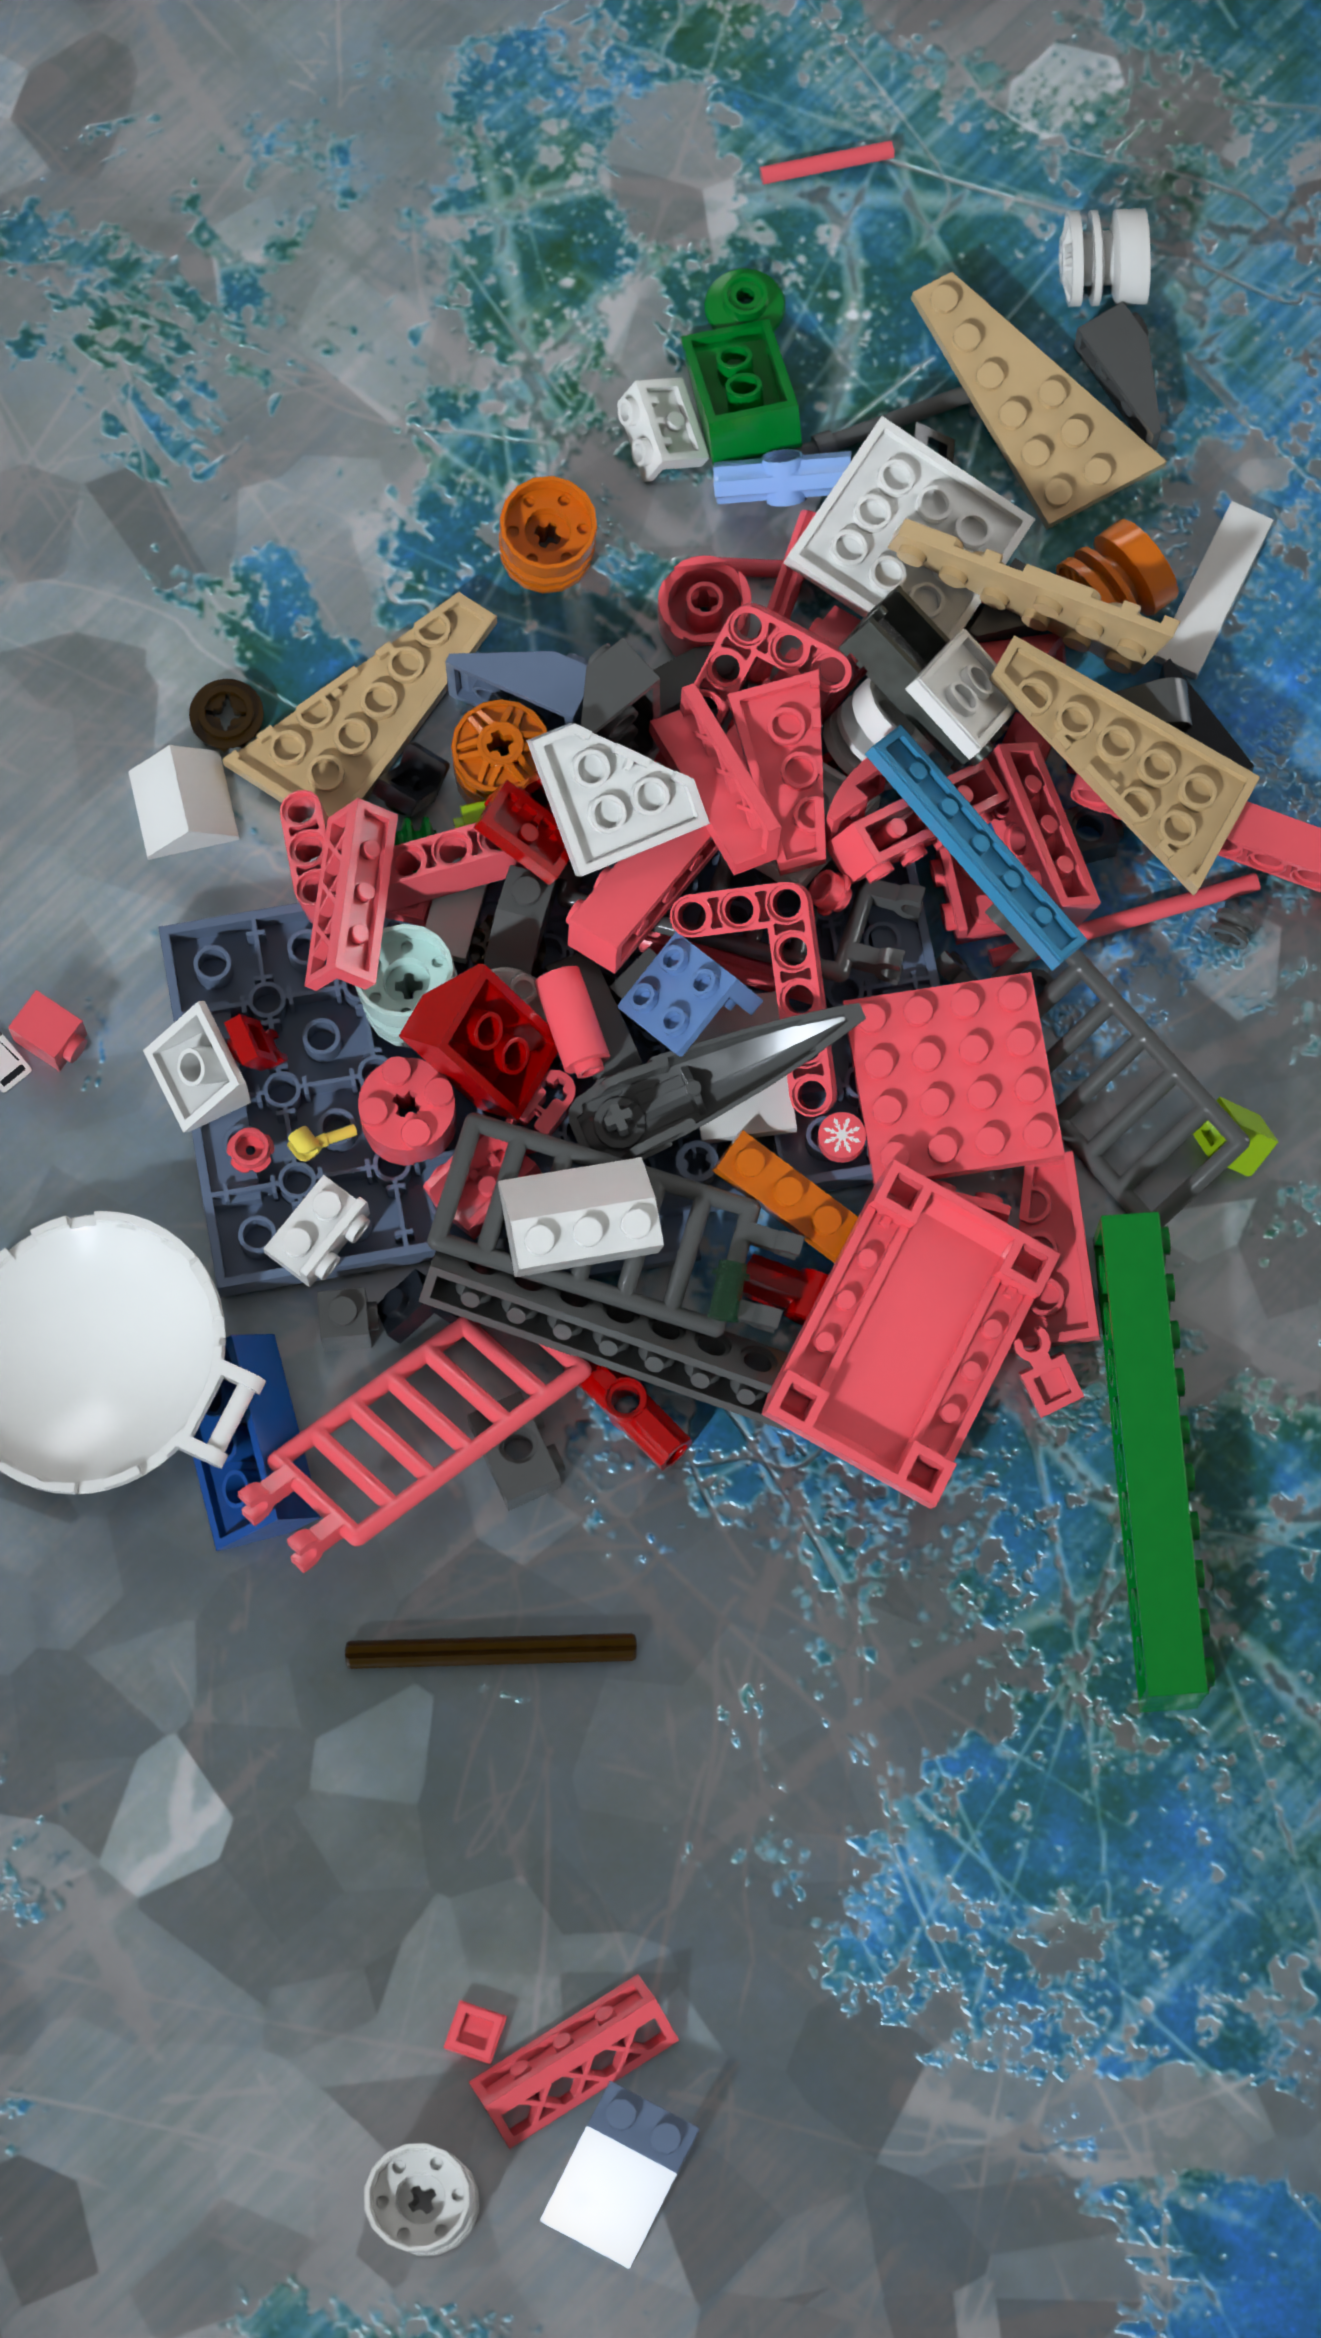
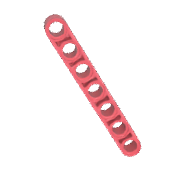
M1076 773L1070 793L1071 798L1079 805L1100 813L1110 814L1112 817L1121 820L1081 776ZM1247 801L1218 856L1321 893V828Z

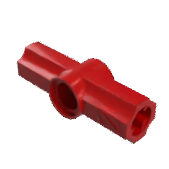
M753 1253L744 1271L738 1294L781 1309L787 1318L803 1326L829 1275L809 1268H803L799 1271Z
M589 1362L592 1367L591 1375L578 1386L608 1415L612 1425L623 1431L662 1471L669 1466H673L685 1454L692 1444V1439L650 1398L639 1381L626 1374ZM632 1396L640 1400L638 1407L632 1412L621 1413L615 1409L616 1403L623 1397Z

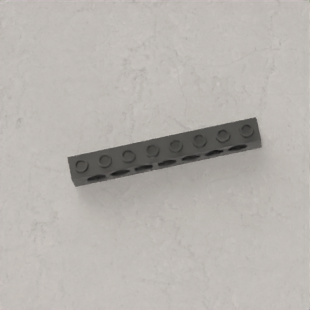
M435 1252L418 1302L786 1430L785 1427L762 1415L767 1395L789 1353L724 1331L719 1337H711L532 1280L515 1277V1275L442 1252Z

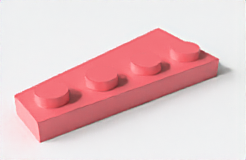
M819 669L729 693L728 703L749 774L781 825L778 856L775 860L779 875L783 876L826 864Z
M1073 1151L1065 1152L1063 1160L1026 1165L1024 1167L1019 1230L1061 1254L1041 1295L1034 1299L1016 1335L1020 1338L1026 1350H1033L1039 1344V1337L1034 1329L1038 1325L1049 1334L1051 1347L1101 1340L1075 1157ZM1012 1345L1007 1354L1015 1353Z

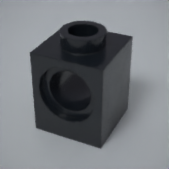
M1082 805L1064 810L1085 864L1116 856L1120 843L1119 840L1124 839L1121 820L1112 817L1110 814L1100 813ZM1081 827H1092L1098 831L1100 838L1094 841H1086L1078 835L1077 830Z

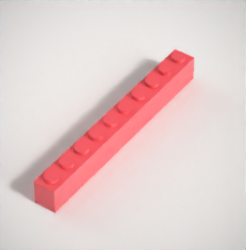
M834 605L823 619L820 617L816 618L808 630L840 646L861 620ZM803 644L798 649L791 648L784 657L789 660L800 659L803 654ZM853 655L856 671L851 682L844 689L835 693L820 691L821 727L867 673L864 666L860 669L856 665L858 660ZM830 657L822 661L820 667L821 674L827 681L839 682L843 680L845 667L839 659ZM779 669V672L772 680L766 678L760 685L788 678L792 675ZM732 718L726 736L748 771ZM703 826L617 862L613 868L609 866L604 868L595 881L592 893L585 901L583 899L577 900L567 915L566 923L569 925L568 946L615 974L719 850L706 827Z

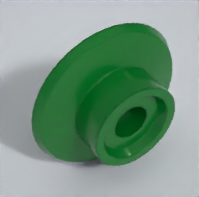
M746 268L735 269L718 277L709 287L704 302L705 315L713 329L769 318L774 332L783 320L786 307L784 294L774 279L761 271ZM747 297L750 298L752 302L748 304H742L738 300L740 298Z

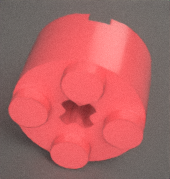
M704 555L681 561L674 567V570L667 578L663 580L658 594V625L664 642L671 649L675 657L695 647L714 645L730 614L738 607L751 603V591L744 575L739 570L737 572L734 568L727 565L725 560ZM707 607L708 612H702L700 608ZM743 613L738 619V629L745 637H747L749 632L751 613Z
M400 1056L391 1057L373 1070L361 1087L358 1110L362 1130L372 1150L384 1160L402 1166L415 1165L417 1162L431 1160L439 1156L451 1143L457 1126L453 1087L447 1077L436 1071L427 1061ZM416 1107L417 1114L408 1112L405 1117L400 1116L399 1110L401 1108Z

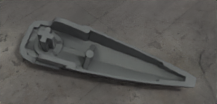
M860 1003L842 1005L756 1025L692 1044L681 1057L672 1051L653 1056L646 1064L635 1065L598 1079L590 1089L578 1096L570 1106L569 1124L578 1145L626 1160L642 1157V1160L672 1146L673 1141L709 1123L770 1087L864 1021L866 1017Z

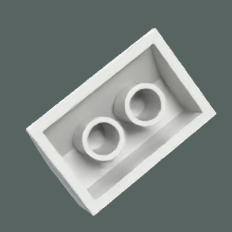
M642 1157L498 1181L515 1277L657 1254L664 1246L656 1198Z

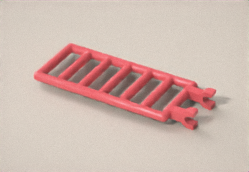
M460 1316L456 1321L447 1325L268 1456L267 1464L274 1472L260 1483H250L237 1492L238 1497L246 1504L241 1509L242 1514L256 1526L270 1514L274 1505L295 1491L323 1518L310 1529L299 1530L287 1538L288 1545L295 1551L290 1556L291 1562L305 1573L320 1560L323 1552L342 1538L353 1546L365 1544L591 1375L592 1367L589 1362L580 1357L540 1345L567 1369L546 1385L480 1326L481 1323ZM464 1337L530 1397L508 1412L443 1352ZM427 1364L493 1425L471 1440L406 1379ZM390 1391L447 1443L455 1453L436 1467H433L368 1406ZM353 1419L418 1480L396 1496L330 1434ZM315 1446L380 1508L357 1524L305 1475L293 1461Z

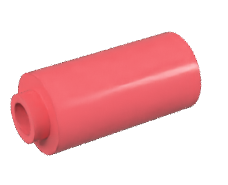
M565 966L538 977L534 985L564 1071L569 1074L576 1073L577 1078H587L603 1071V1063L609 1060L611 1055L580 968L578 966Z

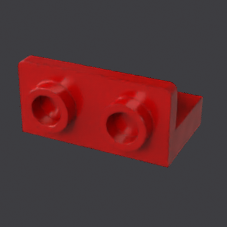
M506 780L489 795L484 803L486 808L473 828L545 883L551 885L559 877L569 861V856L554 815L533 800L526 790Z

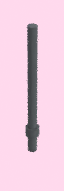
M960 386L881 416L896 426L902 427L970 403L971 400L964 388ZM881 416L834 433L826 430L812 435L811 441L802 444V447L794 449L801 451L802 455L838 452L841 449L865 441Z

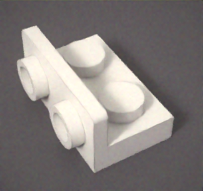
M683 377L636 380L617 403L618 417L621 424L625 427L632 448V459L635 465L638 466L643 482L653 481L665 469L702 467L710 458Z
M323 1175L263 1248L264 1253L308 1287H311L317 1278L323 1281L333 1272L340 1261V1257L337 1254L347 1241L355 1243L366 1231L370 1224V1220L367 1218L370 1214L368 1202L360 1196L355 1199Z

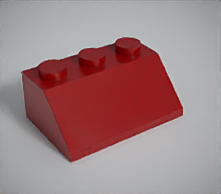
M480 963L422 995L399 1034L403 1041L436 1071L446 1076L449 1082L478 1109L516 1121L520 1119L558 1053L549 1025L489 967Z

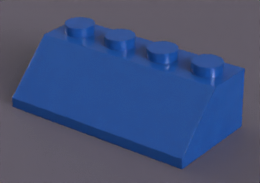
M242 1334L226 1337L224 1360L258 1375L266 1380V1383L260 1395L254 1394L225 1451L228 1458L223 1468H217L193 1457L216 1551H223L288 1534L321 1518L295 1491L274 1505L270 1514L256 1526L242 1514L241 1509L246 1504L238 1497L237 1492L250 1483H260L274 1471L267 1464L268 1456L300 1433L275 1334ZM223 1379L194 1436L195 1439L206 1444L208 1443L237 1385ZM304 1453L294 1460L293 1463L311 1479Z

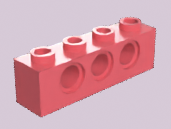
M1037 742L998 744L986 759L1010 798L990 813L993 818L991 822L996 835L1078 928L1101 904V901Z

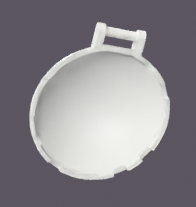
M94 1211L92 1215L73 1218L65 1215L47 1221L31 1229V1235L18 1242L10 1250L4 1248L0 1251L1 1472L22 1484L38 1490L73 1495L96 1493L128 1484L160 1466L177 1450L217 1468H223L228 1458L225 1451L254 1394L260 1395L266 1380L224 1360L226 1330L220 1297L206 1267L183 1241L167 1229L141 1217L121 1212ZM224 1379L237 1386L206 1444L195 1439L194 1436Z

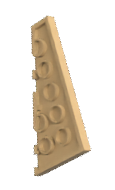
M953 272L912 292V302L1046 530L1165 467L1167 461Z
M907 518L897 528L887 547L897 552V557L904 563L914 567L924 566L939 574V579L945 584L959 589L964 587L980 595V600L989 607L998 610L1007 609L1021 616L1022 622L1028 627L1038 631L1048 630L1063 638V643L1069 648L1078 652L1089 651L1104 659L1103 662L1107 667L1119 673L1135 675L1173 638L1180 623V620L1166 615L1161 623L1143 617L1140 614L1141 606L1124 600L1123 604L1101 601L1100 593L1094 588L1030 564H1026L1023 571L1004 565L1002 562L1003 554L986 548L985 552L964 550V544L957 537Z
M456 593L415 622L411 630L394 642L390 643L388 641L375 651V655L357 668L353 666L296 706V711L275 726L269 725L257 734V738L238 752L234 750L222 759L224 766L281 803L289 794L295 791H311L318 796L328 817L357 798L367 801L378 778L390 770L448 691L445 665L448 655L452 653H476L497 624V616L462 593Z
M1014 635L989 680L1194 896L1201 887L1260 776Z

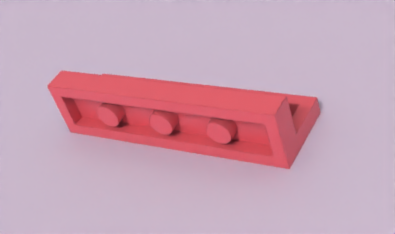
M692 683L682 687L680 710L651 720L649 726L650 735L669 767L695 780L710 822L705 827L734 876L776 860L781 825L696 684Z
M360 798L355 799L328 817L304 985L315 991L336 979L364 990L375 985L377 980L398 814Z
M637 1974L469 2081V2084L508 2148L511 2149L605 2089L610 2081L616 2082L678 2042L679 2039L656 1998ZM652 2019H655L662 2032L645 2043L633 2042L636 2030ZM604 2050L616 2051L612 2064L602 2070L590 2069L594 2056ZM561 2077L574 2078L568 2092L560 2097L548 2096L553 2082ZM519 2104L531 2105L527 2118L509 2129L502 2115Z

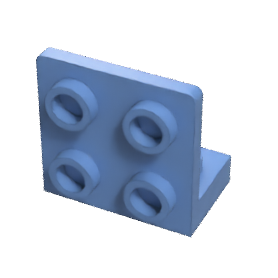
M675 932L620 1001L618 1008L677 1056L681 1057L722 1006L731 1011L737 1004L752 1016L763 1000L695 945Z

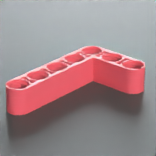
M746 603L735 609L728 617L694 683L703 697L706 696L715 701L718 707L716 719L722 727L731 711L728 703V694L740 691L743 688L758 657L792 676L819 669L820 691L835 693L844 689L854 678L856 667L852 655L849 654L846 657L836 644L760 604ZM743 613L755 614L761 621L762 629L758 637L748 638L740 633L738 619ZM793 635L801 640L803 654L800 659L789 660L782 656L779 650V643L783 636ZM721 655L733 656L738 661L740 671L737 678L728 680L718 674L716 662ZM833 657L843 663L845 667L843 680L830 682L823 677L820 667L824 659ZM659 750L654 762L671 769Z
M298 790L289 794L283 800L280 806V818L294 893L310 923L313 924L328 815L317 795L311 791ZM476 823L395 845L385 913L506 879L510 865L524 869L526 867L503 850H498L499 847L475 830L473 827ZM318 857L316 860L309 862L311 859ZM463 857L460 861L452 863L454 860ZM418 870L416 873L407 876L410 872Z
M778 882L689 894L680 897L674 902L670 910V921L675 931L684 937L701 938L768 929L779 1019L827 1009L813 900L810 892L804 886L794 882ZM791 889L799 895L801 908L795 916L787 918L778 911L777 899L783 891ZM739 896L748 898L753 905L751 919L743 924L735 922L729 912L732 901ZM693 902L700 904L706 913L704 924L697 930L689 929L682 919L685 907ZM794 937L801 939L807 947V956L799 965L788 963L783 955L785 943ZM799 985L809 988L814 997L812 1007L805 1013L795 1011L789 1002L791 991ZM831 1045L821 1051L813 1060L807 1061L787 1075L792 1106L798 1113L804 1116L815 1117L827 1113L837 1100V1085ZM808 1081H816L825 1089L826 1099L819 1108L807 1106L802 1099V1089Z

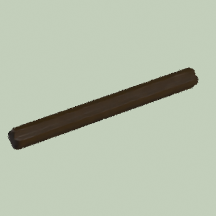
M633 1633L348 1641L345 1646V1662L350 1669L633 1661L637 1656V1639Z

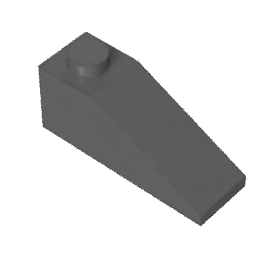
M1122 301L1078 327L1074 349L1133 432L1152 449L1157 450L1161 434V424L1148 338L1149 332L1142 317L1136 312L1131 313Z

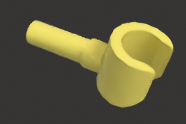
M352 1124L315 1137L307 1126H302L289 1135L287 1146L298 1160L306 1162L314 1158L322 1148L357 1136V1130L355 1125Z

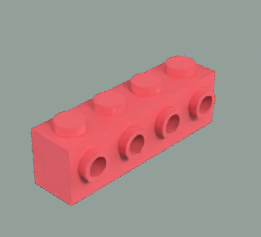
M986 758L975 766L970 765L947 776L987 824L993 821L990 813L1010 798ZM902 798L850 824L826 843V849L841 874H846L850 878L852 885L864 878H867L868 882L872 884L894 871L895 869L892 864L900 861L902 866L906 867L928 853L925 849L926 847L933 844L936 851L944 848V845Z

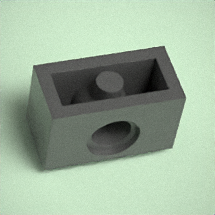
M519 1391L497 1402L510 1412L525 1400ZM478 1410L467 1415L468 1425L474 1438L493 1425ZM541 1413L483 1455L508 1511L561 1488L559 1473L566 1469L555 1444L546 1447L539 1430L546 1427ZM515 1439H523L531 1444L532 1451L523 1459H513L506 1454V1446Z

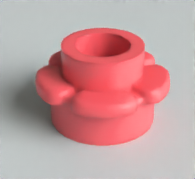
M824 870L812 881L809 892L819 914L828 916L832 911H842L849 904L852 890L850 888V878L846 874L842 875L832 870Z
M254 1127L241 1129L230 1138L227 1144V1154L232 1158L231 1165L242 1173H248L250 1170L258 1173L265 1170L271 1163L270 1155L274 1153L275 1149L271 1137ZM247 1148H255V1153L252 1155L247 1154Z

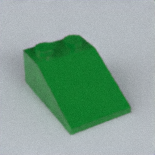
M769 318L680 336L703 436L713 465L714 462L740 460L764 455L774 450L802 447L799 405Z

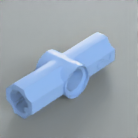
M780 449L768 452L759 459L714 462V491L717 504L766 501L771 506L785 507L800 504L807 497L828 496L852 461V452L802 455V452L799 450Z

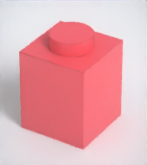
M37 990L8 1027L14 1042L59 1072L67 1061L70 1063L75 1062L87 1044L85 1037L88 1034L83 1021Z

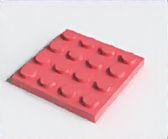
M1031 972L843 1001V1005L860 1003L866 1017L864 1021L847 1032L861 1116L866 1130V1144L874 1186L888 1164L894 1159L930 1180L1064 1159L1065 1152Z

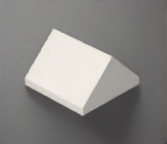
M168 745L128 771L148 860L240 840L220 751Z
M198 1001L143 1050L183 1133L191 1132L251 1103L246 1082L205 1001Z

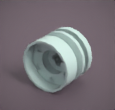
M400 924L383 929L376 984L366 990L355 987L363 1004L367 1020L378 1036L395 1046L411 1048L399 1037V1034L420 998L425 993L458 976L451 952L439 935L423 926ZM414 992L413 999H410L411 993Z

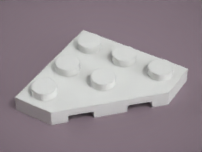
M568 723L526 740L575 876H585L710 824L693 778L654 762L652 759L621 744L614 743L592 733L593 731L576 723Z

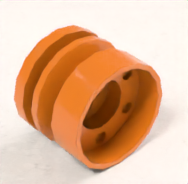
M555 476L535 477L518 485L505 500L500 515L499 550L501 562L510 578L525 589L543 594L562 592L577 584L590 569L595 553L597 534L595 508L586 492L566 479ZM548 537L555 539V543H549L546 548L539 545V542H545Z
M1127 519L1116 521L1097 535L1093 544L1095 550L1087 546L1075 551L1074 557L1066 558L1056 568V575L1094 588L1100 593L1101 601L1109 604L1112 602L1123 604L1124 600L1141 606L1140 613L1146 616L1156 614L1175 600L1179 592L1176 577L1159 547L1147 533Z
M498 699L480 703L464 714L454 730L451 750L457 789L467 804L487 800L489 795L506 780L522 788L534 772L537 771L526 740L546 733L547 728L536 712L519 702ZM496 747H501L504 752H509V754L501 756V754L498 751H494V749Z

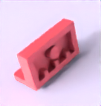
M945 847L936 851L935 859L929 861L934 887H942L946 903L940 904L941 919L946 932L953 930L956 945L1007 935L985 913L993 904L989 897Z

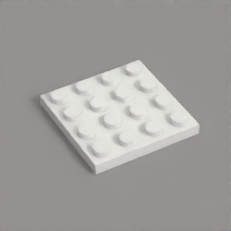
M881 416L783 564L862 617H865L872 608L900 585L951 640L959 631L965 628L982 602L980 595L964 587L959 589L945 584L939 579V574L924 566L914 567L901 561L897 557V552L887 548L897 528L907 518L957 537L964 544V550L985 552L987 548L1003 554L1002 562L1006 565L1035 521V518Z

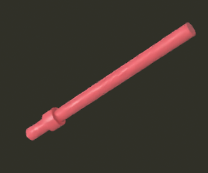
M1254 872L1199 888L1194 896L1190 892H1186L1083 922L1078 929L1087 940L1095 939L1259 891L1260 882L1257 874ZM1015 942L988 950L989 961L993 968L1002 966L1019 949Z

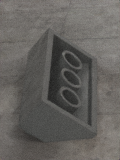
M621 638L613 646L609 644L601 646L588 660L589 665L586 666L581 726L593 731L592 733L614 743L621 744L647 757L658 748L649 733V726L651 720L660 717V678L628 642Z

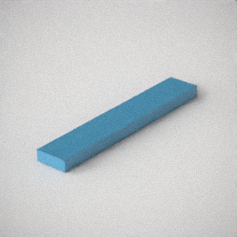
M902 725L882 738L865 753L873 765L1052 971L1088 941Z

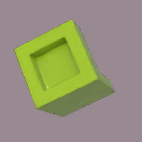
M1219 1096L1216 1101L1250 1139L1249 1147L1227 1168L1248 1177L1252 1176L1279 1141L1259 1114ZM1208 1120L1193 1134L1208 1158L1227 1142Z

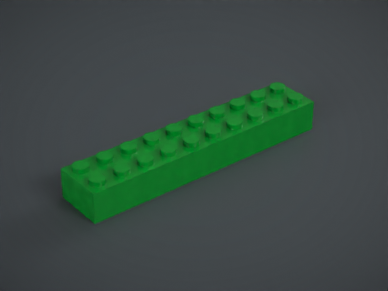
M1159 1212L1103 1215L1100 1217L1093 1237V1250L1139 1713L1198 1709L1206 1695H1209L1210 1687L1215 1686V1670L1213 1658L1204 1657L1203 1646L1205 1638L1210 1637V1621L1208 1609L1199 1608L1200 1589L1205 1588V1572L1203 1560L1194 1559L1195 1541L1200 1540V1523L1198 1512L1189 1510L1190 1492L1195 1491V1475L1193 1464L1185 1463L1184 1461L1185 1444H1190V1426L1188 1416L1180 1415L1179 1412L1180 1397L1185 1396V1377L1183 1368H1175L1174 1363L1175 1349H1180V1329L1178 1320H1170V1302H1175L1176 1297L1173 1273H1165L1166 1255H1170L1171 1252L1170 1232L1168 1226H1160Z

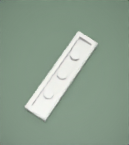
M1231 501L1174 619L1180 620L1179 626L1173 638L1156 653L1155 662L1163 664L1168 659H1171L1182 674L1195 680L1197 679L1272 526L1273 519Z

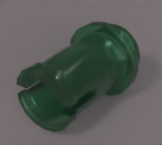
M719 1260L718 1268H712V1274L716 1275L710 1311L707 1315L708 1318L722 1322L738 1323L744 1282L750 1281L751 1277L749 1274H746L747 1264L730 1260Z

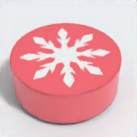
M837 1112L823 1120L818 1131V1146L825 1157L834 1162L845 1163L854 1160L862 1153L866 1142V1130L858 1117L847 1112Z

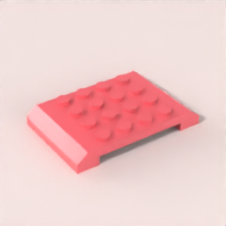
M894 1159L888 1164L873 1187L767 1395L762 1415L929 1509L936 1507L957 1465L954 1463V1460L1034 1299L1041 1295L1061 1254Z

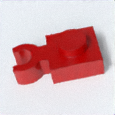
M239 1014L224 1022L230 1036L227 1039V1046L237 1063L264 1071L267 1068L273 1069L288 1060L287 1055L281 1053L275 1045L274 1040L279 1038L277 1032L271 1028L264 1031L260 1020Z

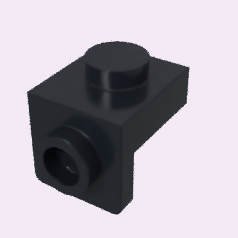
M412 742L406 747L399 766L378 778L372 794L383 800L386 807L391 811L412 817L434 803L450 768V764L420 744Z
M414 1269L394 1289L387 1292L384 1298L377 1304L378 1315L387 1336L399 1344L406 1340L434 1313L450 1324L459 1318L458 1315L418 1302L427 1276L417 1269Z

